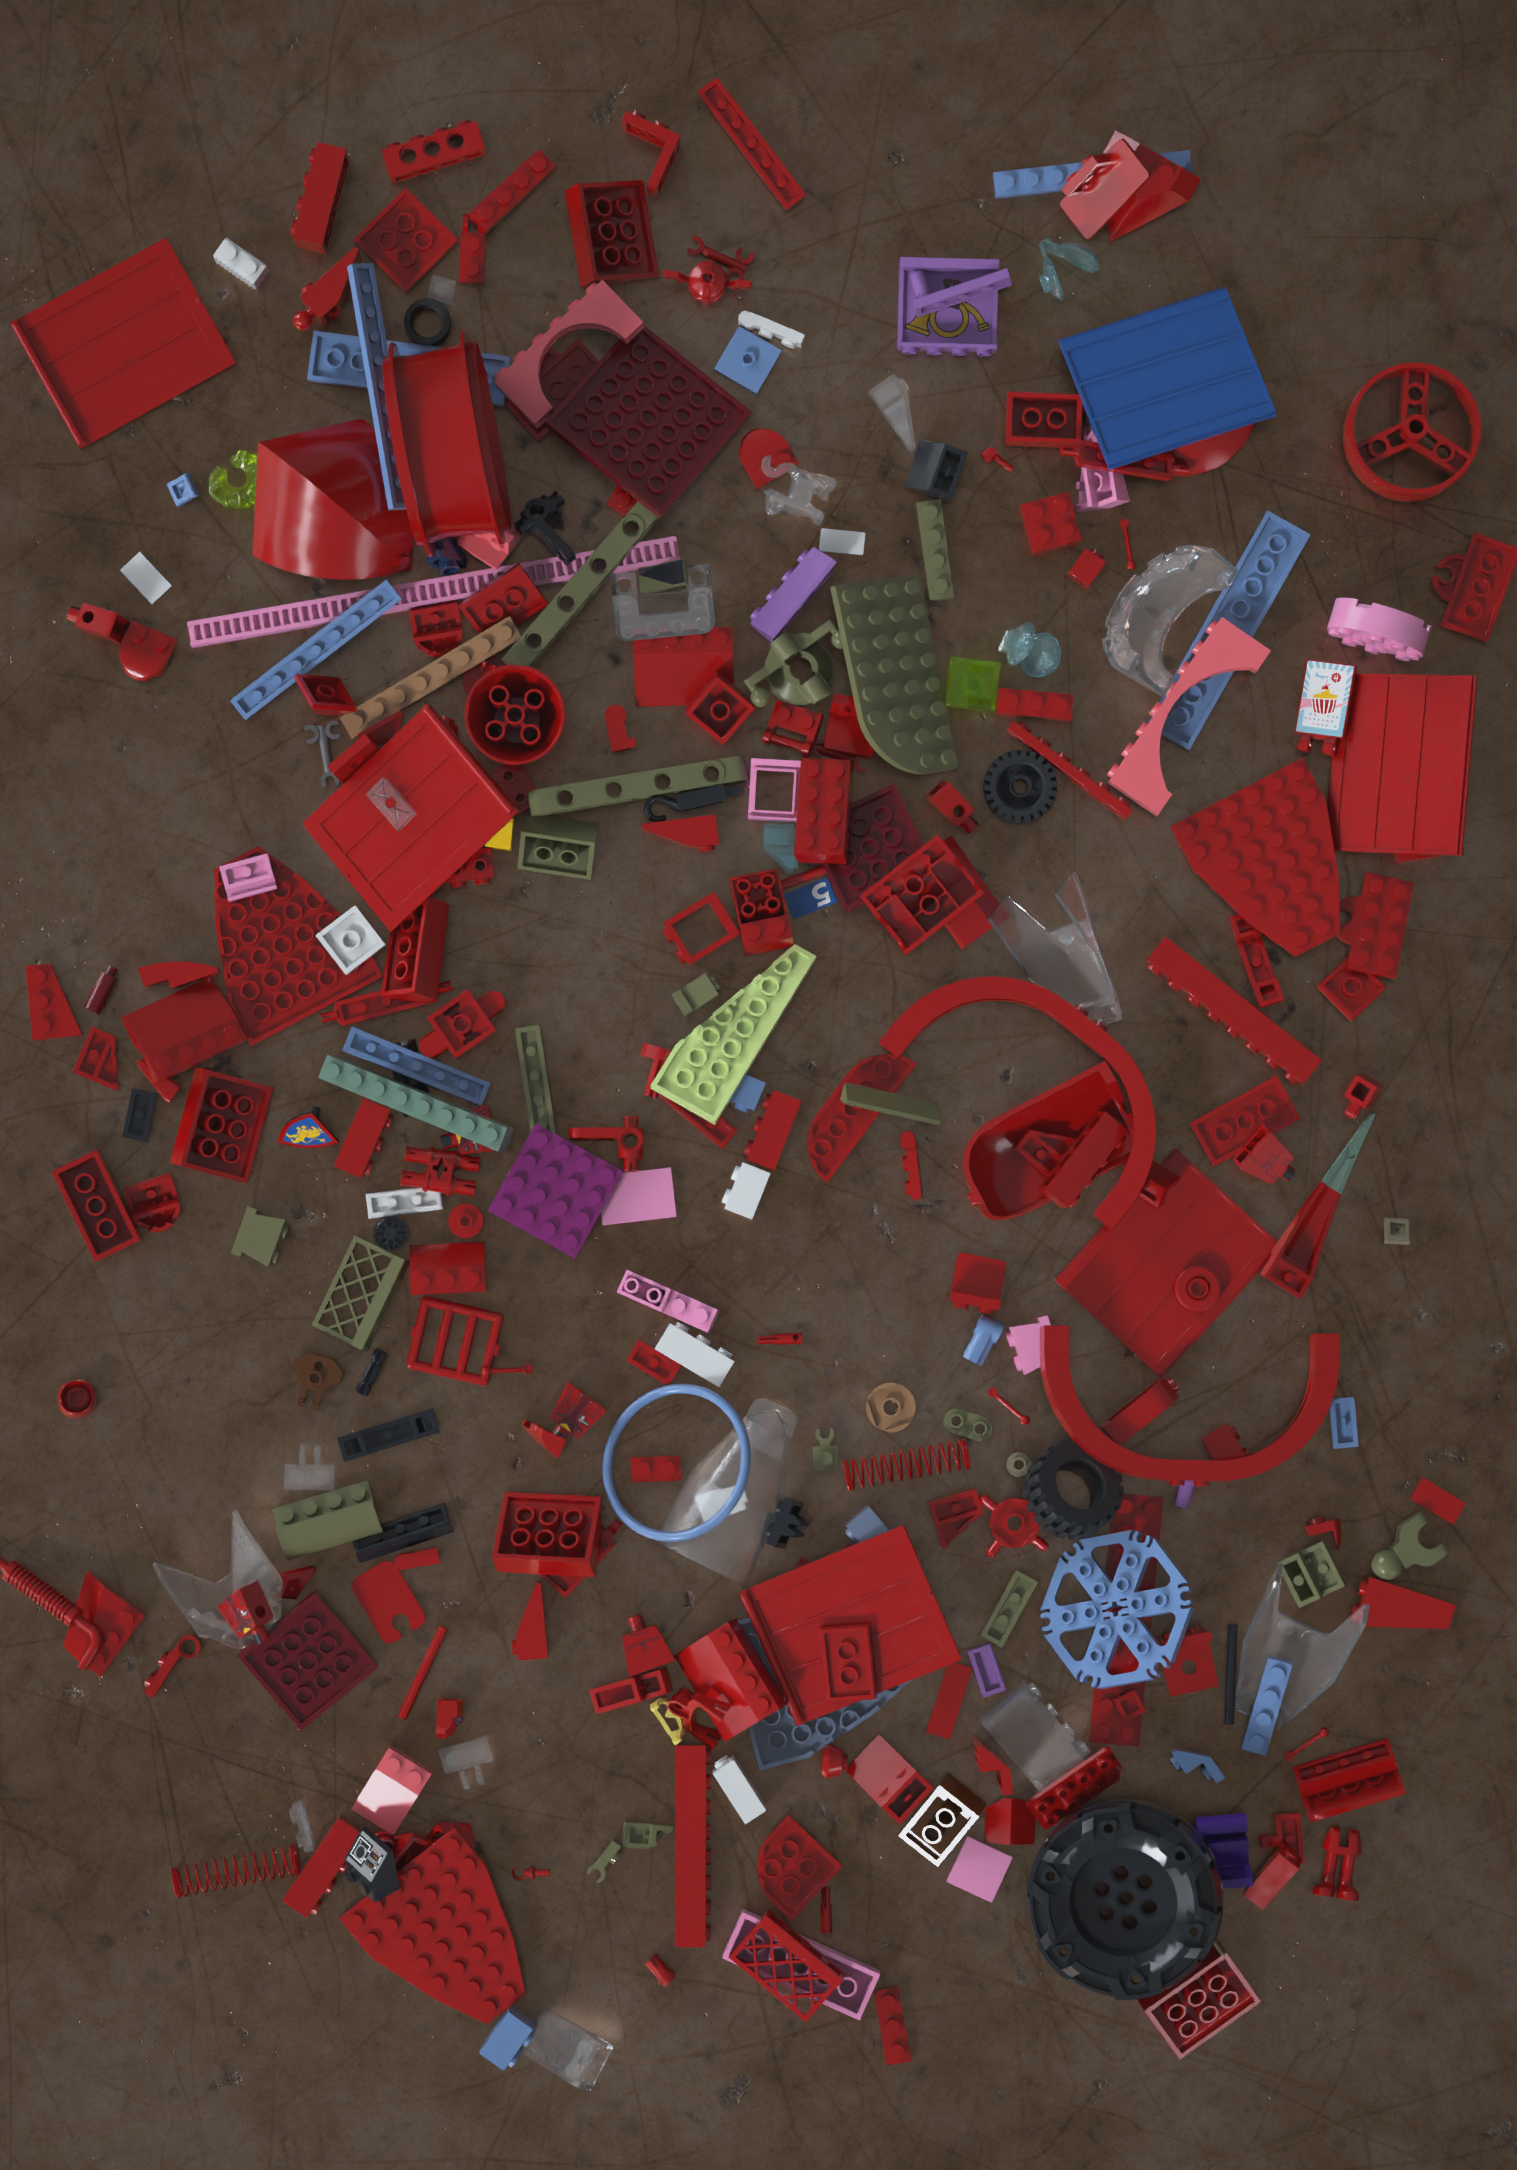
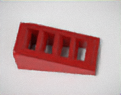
M139 1059L136 1064L152 1083L150 1071L145 1060ZM171 1078L153 1085L168 1103H172L182 1090V1086Z

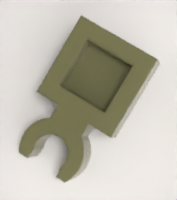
M820 1428L816 1429L815 1435L820 1442V1446H813V1471H838V1445H830V1441L834 1438L833 1428L829 1429L830 1435L827 1438L820 1436Z

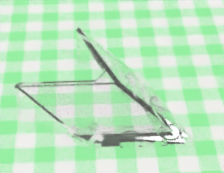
M237 1509L232 1512L230 1573L219 1581L214 1582L157 1561L152 1564L159 1581L200 1637L211 1638L220 1641L221 1644L239 1650L244 1649L255 1640L252 1634L238 1638L217 1606L238 1589L257 1580L273 1613V1619L264 1625L266 1630L282 1618L281 1593L283 1579Z

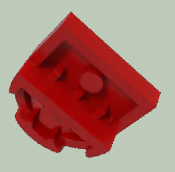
M756 428L748 432L741 440L738 458L757 489L799 464L787 441L775 430Z
M457 600L408 609L415 645L429 656L442 657L455 649L461 642L462 623Z
M131 621L120 644L119 661L124 668V672L129 677L139 681H148L149 678L156 676L160 677L167 669V664L177 645L178 639Z
M171 1173L123 1187L131 1218L138 1227L140 1225L150 1232H161L173 1226L180 1213V1200Z

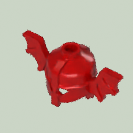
M708 259L692 268L689 276L677 271L663 270V276H666L665 279H674L677 283H688L689 291L693 298L701 302L703 306L718 302L724 296L726 288H731L735 291L741 288L749 290L753 283L752 281L737 279L727 281V274L722 267L714 263L713 260Z

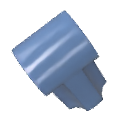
M983 1313L962 1357L982 1366L993 1343L996 1344L1005 1324Z

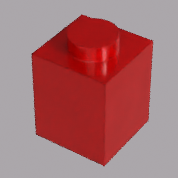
M1085 548L1067 576L1088 590L1106 564L1102 560L1104 556L1093 548L1091 551Z

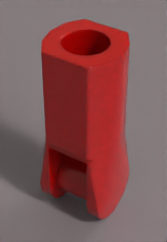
M438 1547L400 1553L396 1556L394 1565L399 1570L415 1568L416 1566L422 1567L439 1564L441 1561Z

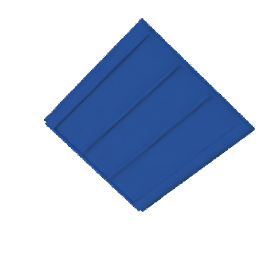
M1225 287L1058 340L1109 470L1276 417V410Z

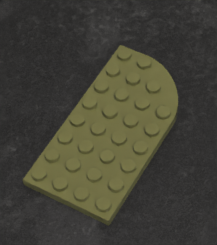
M919 574L830 587L858 722L871 747L892 766L908 773L924 775L960 768Z

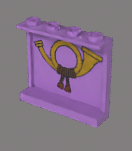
M900 257L897 350H902L903 354H917V351H927L929 355H941L942 351H951L952 355L956 356L967 355V352H977V356H991V353H996L998 290L917 317L913 300L917 299L909 275L915 271L923 270L932 294L999 271V259Z

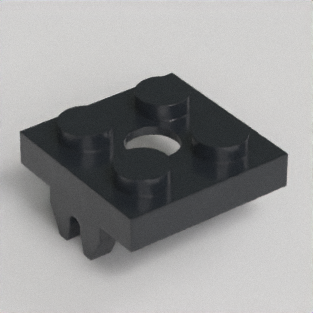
M789 1497L779 1501L775 1510V1514H777L775 1523H771L766 1532V1537L768 1538L766 1544L785 1549L790 1536L793 1538L804 1537L805 1534L798 1530L799 1525L805 1527L809 1525L805 1518L799 1515L804 1502Z

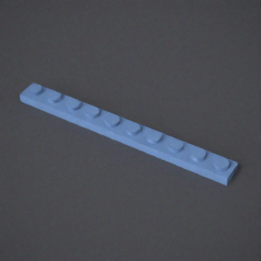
M374 263L350 264L347 266L388 510H403L406 507L395 461L384 392L382 362L383 357L389 356Z

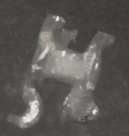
M765 456L761 462V469L765 475L770 478H778L785 473H789L792 476L787 496L771 488L763 491L766 494V512L774 515L777 512L784 511L793 516L810 517L814 524L821 525L825 514L810 504L813 494H817L820 500L827 502L830 491L833 492L837 480L823 474H814L800 469L792 463L785 462L776 468H772L771 456Z

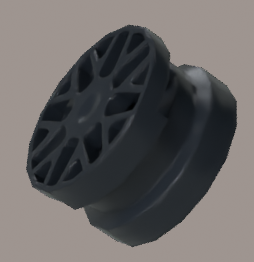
M387 1216L376 1223L373 1237L380 1248L394 1251L406 1244L409 1231L402 1219Z

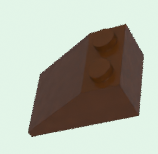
M947 1773L901 1831L899 1837L938 1867L979 1818L987 1803Z

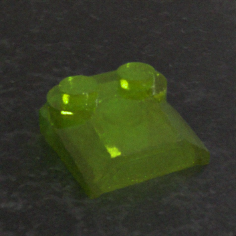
M951 657L946 678V707L996 712L1001 662Z

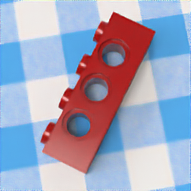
M464 120L457 123L455 128L447 129V127H442L434 130L432 135L426 137L424 135L411 137L409 139L410 142L400 144V142L388 144L386 149L382 150V154L392 184L486 155L477 122ZM454 138L463 139L464 142L461 147L454 148L450 145L451 140ZM431 145H437L440 147V151L436 155H429L427 148ZM412 152L416 154V159L408 163L403 160L404 155Z

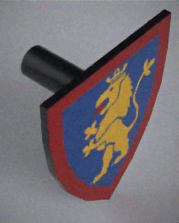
M313 1106L310 1112L292 1118L283 1126L279 1134L278 1143L300 1148H320L339 1143V1140L319 1119L320 1108Z

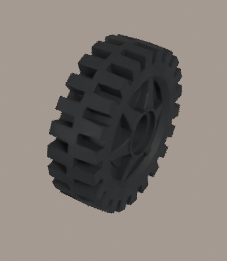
M1023 749L1012 750L999 756L989 766L984 778V796L992 812L1002 820L1018 824L1030 823L1046 814L1054 803L1057 793L1056 775L1050 763L1044 757L1036 754V752ZM1018 780L1024 781L1027 785V791L1024 793L1016 792L1013 787L1014 782Z

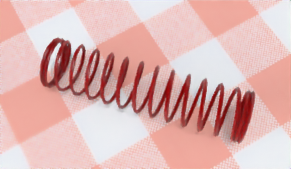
M966 1439L957 1440L958 1461L950 1441L947 1444L948 1461L944 1448L939 1443V1465L931 1444L928 1446L929 1466L921 1446L919 1447V1466L915 1453L910 1448V1470L903 1450L899 1452L900 1471L895 1455L891 1451V1475L883 1453L880 1454L881 1475L874 1455H871V1476L866 1460L862 1457V1480L855 1459L852 1458L851 1461L852 1480L848 1460H843L848 1491L855 1490L854 1465L862 1489L865 1488L863 1461L872 1487H874L873 1461L881 1485L883 1486L884 1484L883 1460L889 1480L893 1484L892 1456L900 1481H903L902 1456L909 1478L912 1480L911 1452L920 1478H922L921 1451L929 1476H932L931 1451L938 1473L941 1475L940 1447L948 1472L951 1473L950 1446L957 1469L960 1472L959 1443L962 1449L966 1470L971 1469Z
M294 1843L289 1846L293 1869L291 1874L284 1848L281 1846L283 1875H281L278 1868L274 1848H271L273 1878L268 1869L264 1850L262 1849L263 1879L257 1866L255 1853L252 1852L254 1882L247 1867L245 1854H242L245 1874L244 1883L241 1880L236 1858L233 1855L234 1885L228 1872L226 1858L224 1857L225 1887L221 1882L216 1859H214L215 1889L209 1877L206 1861H204L206 1890L203 1889L197 1863H194L196 1893L191 1885L188 1868L185 1864L186 1895L182 1888L178 1868L172 1867L171 1878L175 1896L177 1899H181L182 1894L184 1897H187L189 1886L192 1893L196 1896L199 1891V1885L202 1892L206 1894L209 1884L211 1889L216 1892L218 1881L224 1890L227 1888L228 1880L231 1886L235 1888L237 1886V1876L243 1886L246 1885L247 1875L252 1884H255L257 1874L259 1879L264 1882L266 1880V1870L271 1880L275 1879L276 1869L279 1876L283 1879L285 1877V1866L290 1876H294V1874L297 1876L300 1874L297 1848Z

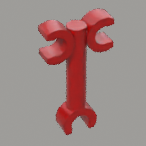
M693 236L692 240L698 243L700 247L697 250L688 248L687 252L689 255L699 256L701 254L731 268L726 272L727 281L733 274H737L739 280H744L743 274L747 265L753 262L754 253L751 252L749 258L744 260L740 257L743 248L739 247L736 251L735 260L705 246L700 237Z
M825 737L821 740L816 739L811 754H814L817 759H821L820 754L834 759L851 760L855 770L865 773L866 769L860 767L858 761L860 759L869 761L870 758L825 750Z

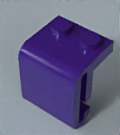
M1246 1813L1195 1817V1829L1205 1839L1219 1864L1223 1889L1253 1886V1877L1249 1865L1248 1837L1246 1836V1831H1248Z

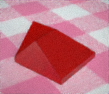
M295 675L296 682L316 714L340 716L356 711L357 707L339 677Z

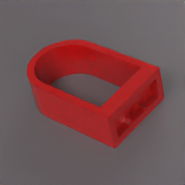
M1161 1377L1107 1419L1100 1427L1112 1441L1121 1446L1179 1398L1176 1392L1180 1388L1171 1377L1168 1380Z

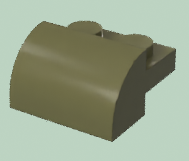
M1325 1539L1309 1547H1304L1277 1562L1299 1608L1347 1585Z

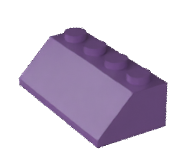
M815 547L810 551L806 549L797 559L800 564L795 570L790 568L781 579L784 583L780 588L776 589L774 587L765 598L768 600L763 608L758 606L750 616L752 619L750 626L770 643L783 634L836 570L837 562Z

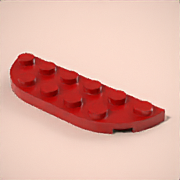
M881 1054L866 1058L847 1073L819 1110L808 1132L807 1149L814 1170L826 1183H828L880 1114L877 1111L843 1103L840 1098L844 1084L851 1083L896 1093L917 1065L915 1062L903 1056L898 1060L893 1054Z

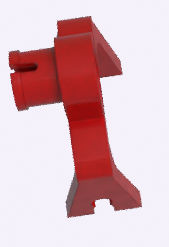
M680 1688L678 1693L673 1695L667 1703V1708L672 1714L683 1719V1727L686 1732L714 1750L718 1742L713 1739L720 1741L722 1736L718 1730L699 1725L696 1722V1708H702L721 1722L725 1717V1713L720 1710L728 1712L732 1704L699 1693L693 1695L690 1690Z

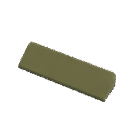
M845 1083L843 1086L840 1100L847 1105L935 1125L941 1122L939 1108L935 1102L851 1083Z

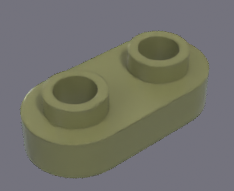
M959 1408L950 1409L944 1415V1426L952 1433L976 1441H984L992 1433L991 1422L983 1416ZM954 1416H958L961 1419V1423L957 1426L951 1422ZM983 1424L984 1432L977 1433L975 1431L976 1425Z

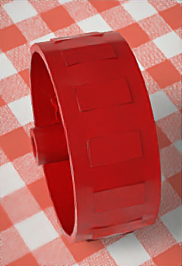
M1418 362L1398 364L1382 370L1371 377L1355 395L1343 424V446L1346 459L1354 474L1366 487L1376 494L1390 500L1403 502L1426 500L1438 496L1453 486L1468 470L1476 456L1481 437V420L1478 407L1465 385L1447 370L1435 365ZM1402 377L1398 424L1356 444L1354 418L1362 397L1381 382ZM1429 381L1440 385L1459 403L1466 417L1469 431L1467 451L1429 427L1426 419ZM1410 390L1417 391L1420 395V400H1412L1408 392ZM1408 408L1418 409V414L1410 415L1406 419ZM1396 433L1394 440L1397 446L1391 447L1387 438ZM1424 436L1435 443L1431 450L1419 444ZM1378 443L1382 445L1384 453H1375L1372 449V444ZM1437 449H1445L1448 452V458H1440L1437 454ZM1405 450H1412L1451 478L1429 488L1409 489L1384 481L1374 474L1370 467Z

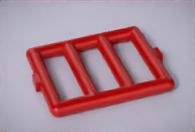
M429 1296L422 1297L416 1324L411 1329L410 1336L413 1337L406 1363L407 1367L412 1370L482 1386L488 1385L491 1373L488 1376H484L482 1372L481 1375L466 1372L477 1321L480 1318L493 1321L482 1368L484 1366L493 1367L495 1355L498 1356L500 1348L498 1341L504 1319L503 1314ZM430 1307L444 1310L432 1364L418 1361ZM454 1313L468 1316L456 1369L442 1366Z

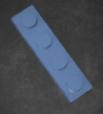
M1268 1655L1241 1749L1266 1756L1293 1665L1292 1661Z

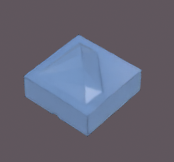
M185 473L167 483L176 506H182L200 496L190 473Z

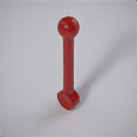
M1122 519L1119 525L1124 533L1128 558L1126 566L1129 570H1133L1136 567V563L1132 557L1128 533L1129 521L1128 519Z
M530 1364L514 1368H489L484 1366L481 1372L484 1376H488L490 1373L523 1372L528 1375L532 1373L533 1367Z
M990 1388L988 1390V1395L992 1398L995 1397L1020 1418L1023 1425L1029 1424V1416L1022 1415L998 1394L997 1389Z
M1321 1728L1317 1735L1292 1752H1285V1760L1288 1762L1292 1761L1296 1754L1321 1737H1327L1329 1730Z

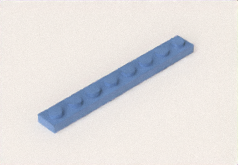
M1190 150L1159 153L1192 173ZM1082 162L993 172L995 198L1060 192L1067 183L1066 179L1083 166Z
M385 579L230 699L231 703L242 717L247 720L296 682L294 678L296 674H306L402 600V597L388 579Z

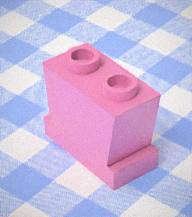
M1048 1315L1038 1317V1323L1008 1327L1010 1332L1006 1333L1009 1346L1010 1348L1015 1347L1017 1356L1013 1357L1017 1371L1022 1370L1023 1375L1040 1367V1327L1051 1325Z

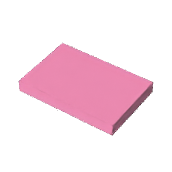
M671 1167L622 1173L601 1211L602 1225L677 1217Z

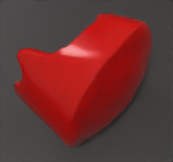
M85 1380L66 1382L62 1384L58 1392L59 1410L69 1418L86 1417L95 1410L98 1403L95 1389Z

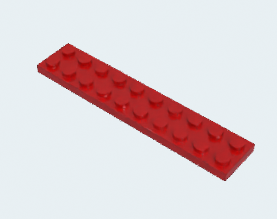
M1124 1493L1120 1497L1122 1500L1121 1507L1116 1511V1516L1110 1522L1109 1534L1135 1530L1142 1533L1141 1543L1145 1542L1147 1535L1160 1541L1164 1498ZM1120 1543L1108 1545L1106 1573L1112 1581L1124 1552V1548ZM1150 1558L1138 1592L1155 1589L1157 1558ZM1115 1603V1608L1109 1610V1612L1116 1613L1118 1616V1611L1128 1607L1118 1606ZM1152 1617L1141 1618L1142 1622L1151 1632ZM1120 1638L1108 1670L1111 1675L1134 1672L1139 1666L1137 1658L1122 1638ZM1146 1681L1105 1689L1094 1687L1089 1742L1139 1747L1142 1714L1124 1722L1113 1698L1136 1688L1144 1703Z

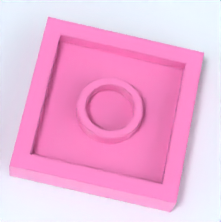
M967 1835L946 1882L992 1903L1013 1857Z

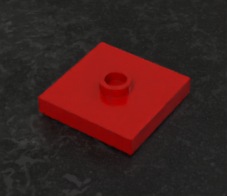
M1347 957L1316 988L1352 1022L1387 987L1375 975L1347 970Z

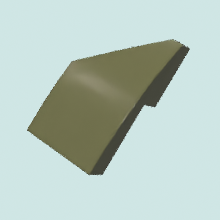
M624 1821L622 1847L653 1848L658 1844L659 1840L673 1830V1826Z

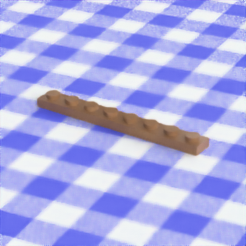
M511 616L359 705L355 712L344 714L339 718L351 738L354 739L363 730L395 712L403 710L514 644L522 635Z

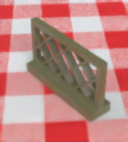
M354 1235L312 1326L360 1350L368 1352L410 1261ZM360 1243L366 1246L369 1257L357 1261L354 1251L357 1244ZM371 1249H373V1250H375V1251H377V1252H379V1253L373 1255ZM382 1255L391 1258L388 1267L378 1271L374 1258ZM371 1260L375 1273L362 1277L358 1264ZM354 1266L358 1279L346 1283L343 1276L345 1269ZM376 1276L379 1286L376 1291L368 1294L364 1281ZM360 1282L364 1296L351 1300L347 1287ZM344 1289L347 1302L335 1306L333 1300L335 1291ZM365 1299L368 1309L365 1314L357 1316L353 1303ZM349 1305L353 1318L341 1322L337 1309ZM333 1311L337 1324L330 1327L320 1324L324 1314ZM355 1322L357 1332L354 1339L345 1336L343 1325ZM339 1328L340 1333L332 1329Z

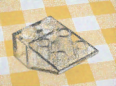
M543 2007L534 2024L535 2035L527 2047L523 2045L521 2053L576 2088L591 2091L614 2046L596 2034Z

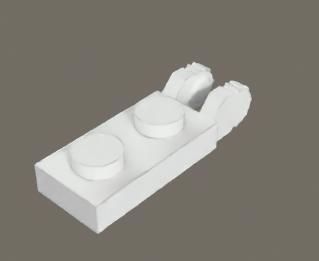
M742 311L738 315V324L740 327L745 328V330L752 331L757 329L759 330V335L768 339L776 337L782 340L781 344L791 349H795V346L802 348L805 341L804 334L752 312Z

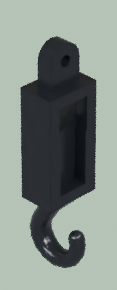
M724 784L678 794L675 795L676 799L663 795H653L644 804V814L650 821H665L666 815L655 816L652 813L651 807L655 802L666 804L682 813L728 802L727 797L745 793L744 787L739 785L725 789Z

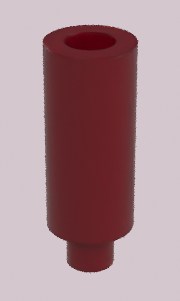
M108 965L105 973L100 972L84 1008L100 1015L117 981L114 978L118 970L117 968Z

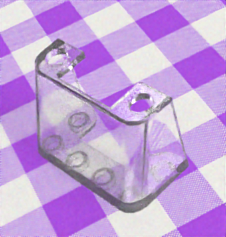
M710 565L687 566L689 580L687 589L653 592L645 595L637 593L635 571L612 573V600L615 629L618 637L624 641L710 632L715 626ZM694 572L704 573L705 580L702 583L693 582L691 576ZM628 579L631 582V587L628 590H620L617 587L618 581Z
M1023 1680L982 1715L979 1721L1040 1792L1088 1759L1092 1752L1081 1739L1076 1742L1072 1737L1076 1733L1066 1722L1062 1725L1056 1719L1059 1713L1050 1703L1045 1706L1040 1699L1043 1694L1034 1683L1030 1682L1027 1684Z

